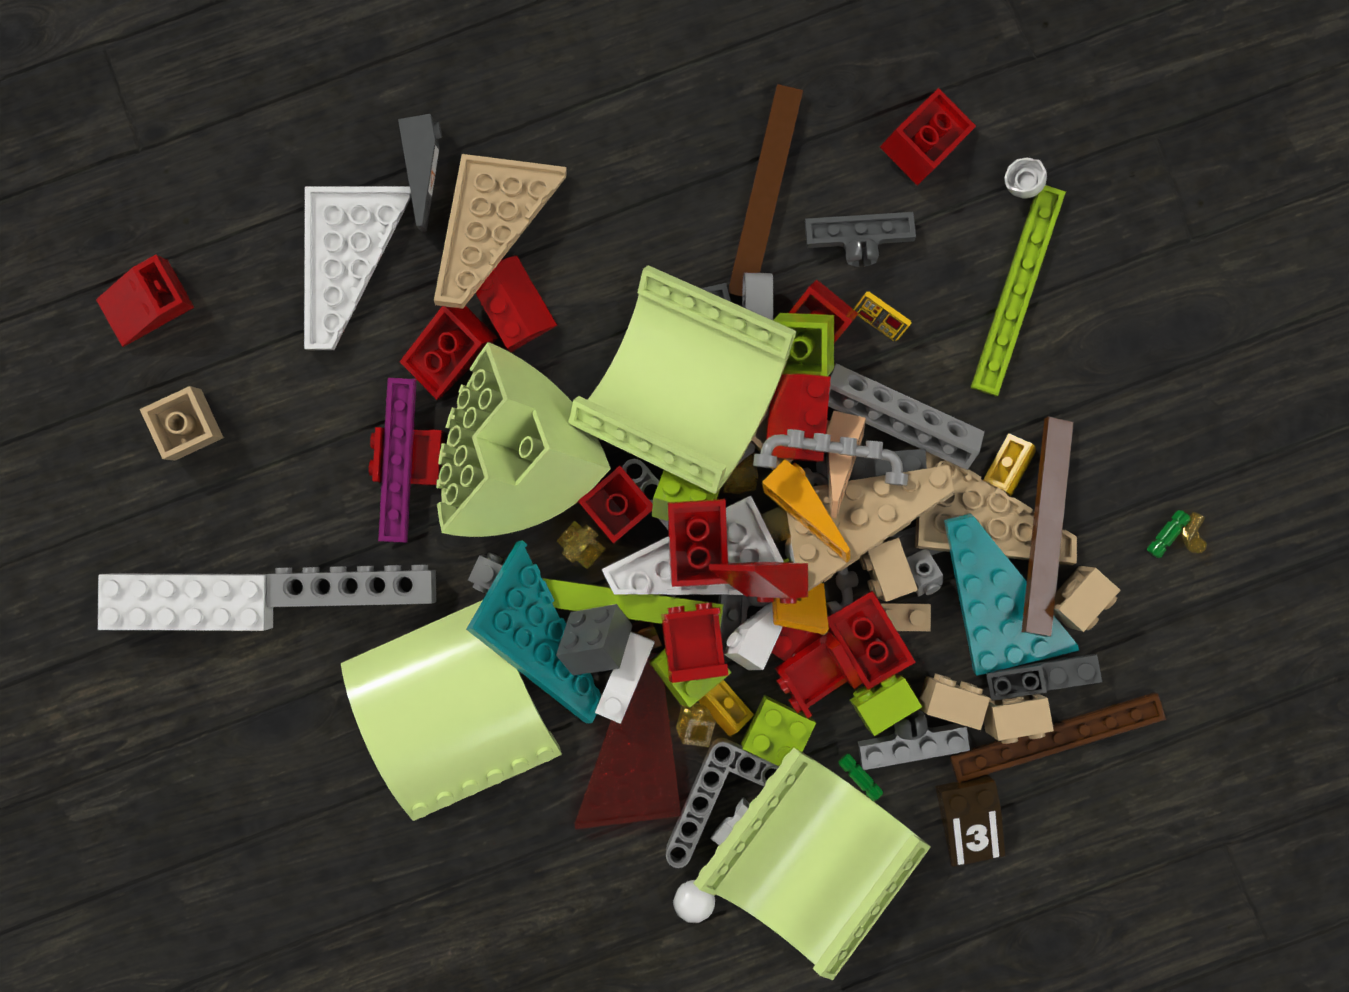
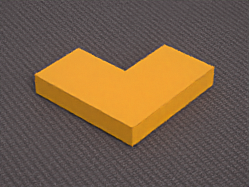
M820 583L808 591V597L797 598V603L783 604L780 603V598H774L772 609L775 625L819 634H825L829 630L824 583Z

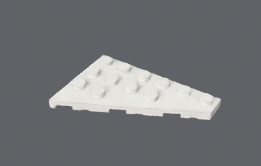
M305 187L304 349L335 350L411 199L410 187Z
M751 496L726 507L728 563L784 562ZM668 537L602 569L614 594L743 595L729 584L672 587Z

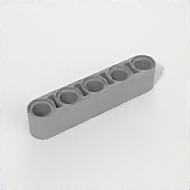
M744 273L742 307L770 320H773L772 273Z

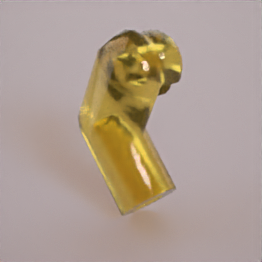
M1192 512L1190 515L1191 520L1183 528L1181 534L1185 546L1190 552L1202 553L1205 551L1207 544L1200 538L1198 530L1205 517Z

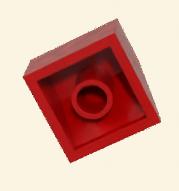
M621 466L616 468L578 501L613 543L632 529L653 509L651 501Z

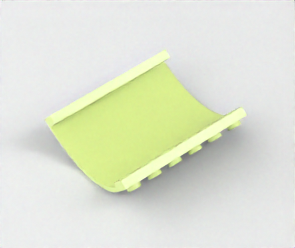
M648 265L642 271L637 292L639 294L638 300L617 354L588 400L580 396L573 400L568 423L716 494L741 460L770 405L797 331Z
M482 601L341 663L348 698L368 751L389 790L413 821L562 755L560 746L552 733L548 731L539 715L519 671L466 630Z
M793 747L790 753L783 758L782 764L774 775L768 778L765 787L757 798L751 801L748 810L742 818L734 824L731 833L725 841L717 847L714 856L701 869L699 876L693 884L703 892L714 896L718 895L732 902L763 922L815 964L813 969L820 976L833 980L931 846L854 786Z

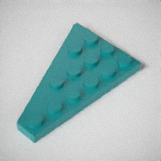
M972 514L944 520L973 671L976 676L1079 651L1077 643L1054 615L1051 636L1045 637L1021 632L1027 581Z
M523 540L518 541L466 630L586 724L593 723L597 715L595 711L602 695L594 685L591 673L572 675L556 656L566 623L563 618L559 617L552 603L555 600L546 582L541 578L537 564L532 563L525 549L527 544Z

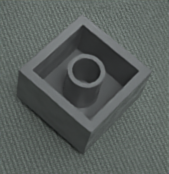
M617 604L570 612L556 656L572 675L619 669L632 623Z

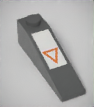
M431 114L398 119L416 226L421 232L427 231L440 149L438 139L442 138L440 123L435 122Z

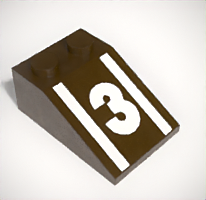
M986 775L960 783L952 782L935 786L951 866L1004 857L1002 814L996 781Z

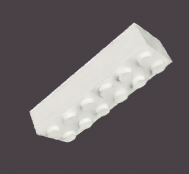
M110 573L99 574L98 630L264 631L273 628V607H267L266 574Z

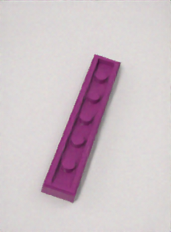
M388 378L378 541H408L416 379Z

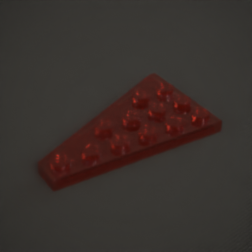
M660 652L649 654L621 724L613 720L610 722L575 821V829L681 816L665 683L649 663Z

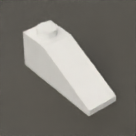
M769 602L736 628L727 639V648L724 655L747 670L764 669L783 626L775 625L773 622L772 602Z
M632 631L630 632L620 668L613 669L595 713L621 724L655 641Z

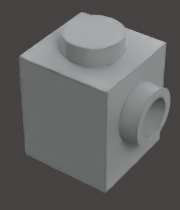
M923 549L906 558L918 589L915 591L918 596L925 593L930 595L940 589L941 585H943V574L928 549Z
M488 552L487 556L484 554L479 555L468 581L474 583V589L487 594L504 564L502 563L503 558Z

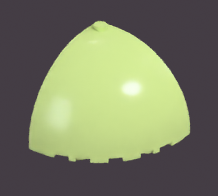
M487 342L472 364L470 370L473 374L466 386L461 384L458 391L457 409L452 407L445 427L450 429L447 444H441L438 464L443 465L440 470L436 488L441 489L442 502L437 504L442 533L456 536L484 537L512 533L538 525L576 504L611 469L598 438L568 423L573 402L537 369L514 354Z

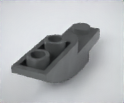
M1097 654L1049 659L986 673L991 701L1047 693L1048 690L1102 682Z

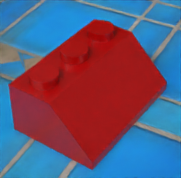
M517 255L501 260L475 293L510 352L557 326Z
M782 374L769 405L766 440L774 435H787L788 429L805 431L804 438L813 439L814 433L826 434L831 377L808 374ZM777 446L773 449L772 456H777V459L822 462L824 452Z

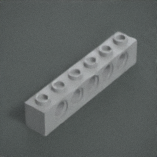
M835 364L830 374L829 407L843 413L865 417L866 424L920 449H926L927 452L968 470L980 452L984 431L839 364Z
M401 565L384 566V571H374V566H357V571L347 572L346 566L330 567V572H319V567H303V573H292V568H275V573L266 574L267 607L432 604L436 602V570H428V565H411L412 570H401ZM377 577L385 582V589L382 592H378L374 588V581ZM404 577H408L412 581L413 586L409 592L401 588L400 583ZM350 578L355 579L358 584L355 593L347 589V581ZM296 579L300 580L303 585V590L300 594L293 590V582ZM322 579H326L330 583V590L327 594L323 593L320 589Z

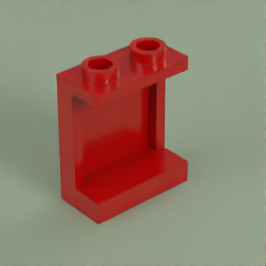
M375 427V433H372L370 438L371 449H374V459L369 462V476H372L373 482H382L385 428ZM414 430L411 484L437 485L439 473L443 467L438 462L441 444L445 443L444 431Z
M712 602L695 604L696 610L685 611L684 606L668 608V613L661 614L670 682L676 683L729 675L728 666L724 663L719 622L720 607H712Z
M830 632L775 668L780 676V679L777 680L780 688L785 694L790 693L792 696L788 700L797 714L802 711L807 719L812 717L808 709L810 706L844 683L848 682L854 689L863 683L842 645Z

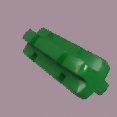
M1182 510L1176 511L1171 517L1172 521L1167 522L1156 536V541H1152L1148 546L1147 551L1156 558L1162 557L1166 552V547H1170L1181 533V527H1185L1189 523L1191 517Z
M846 754L840 759L839 765L845 772L848 771L852 780L862 791H866V795L872 801H876L882 796V789L876 783H873V779L859 764L856 765L855 759L850 754Z

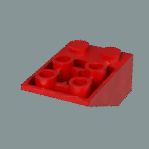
M154 255L132 267L96 299L122 347L194 308L169 261L158 255Z

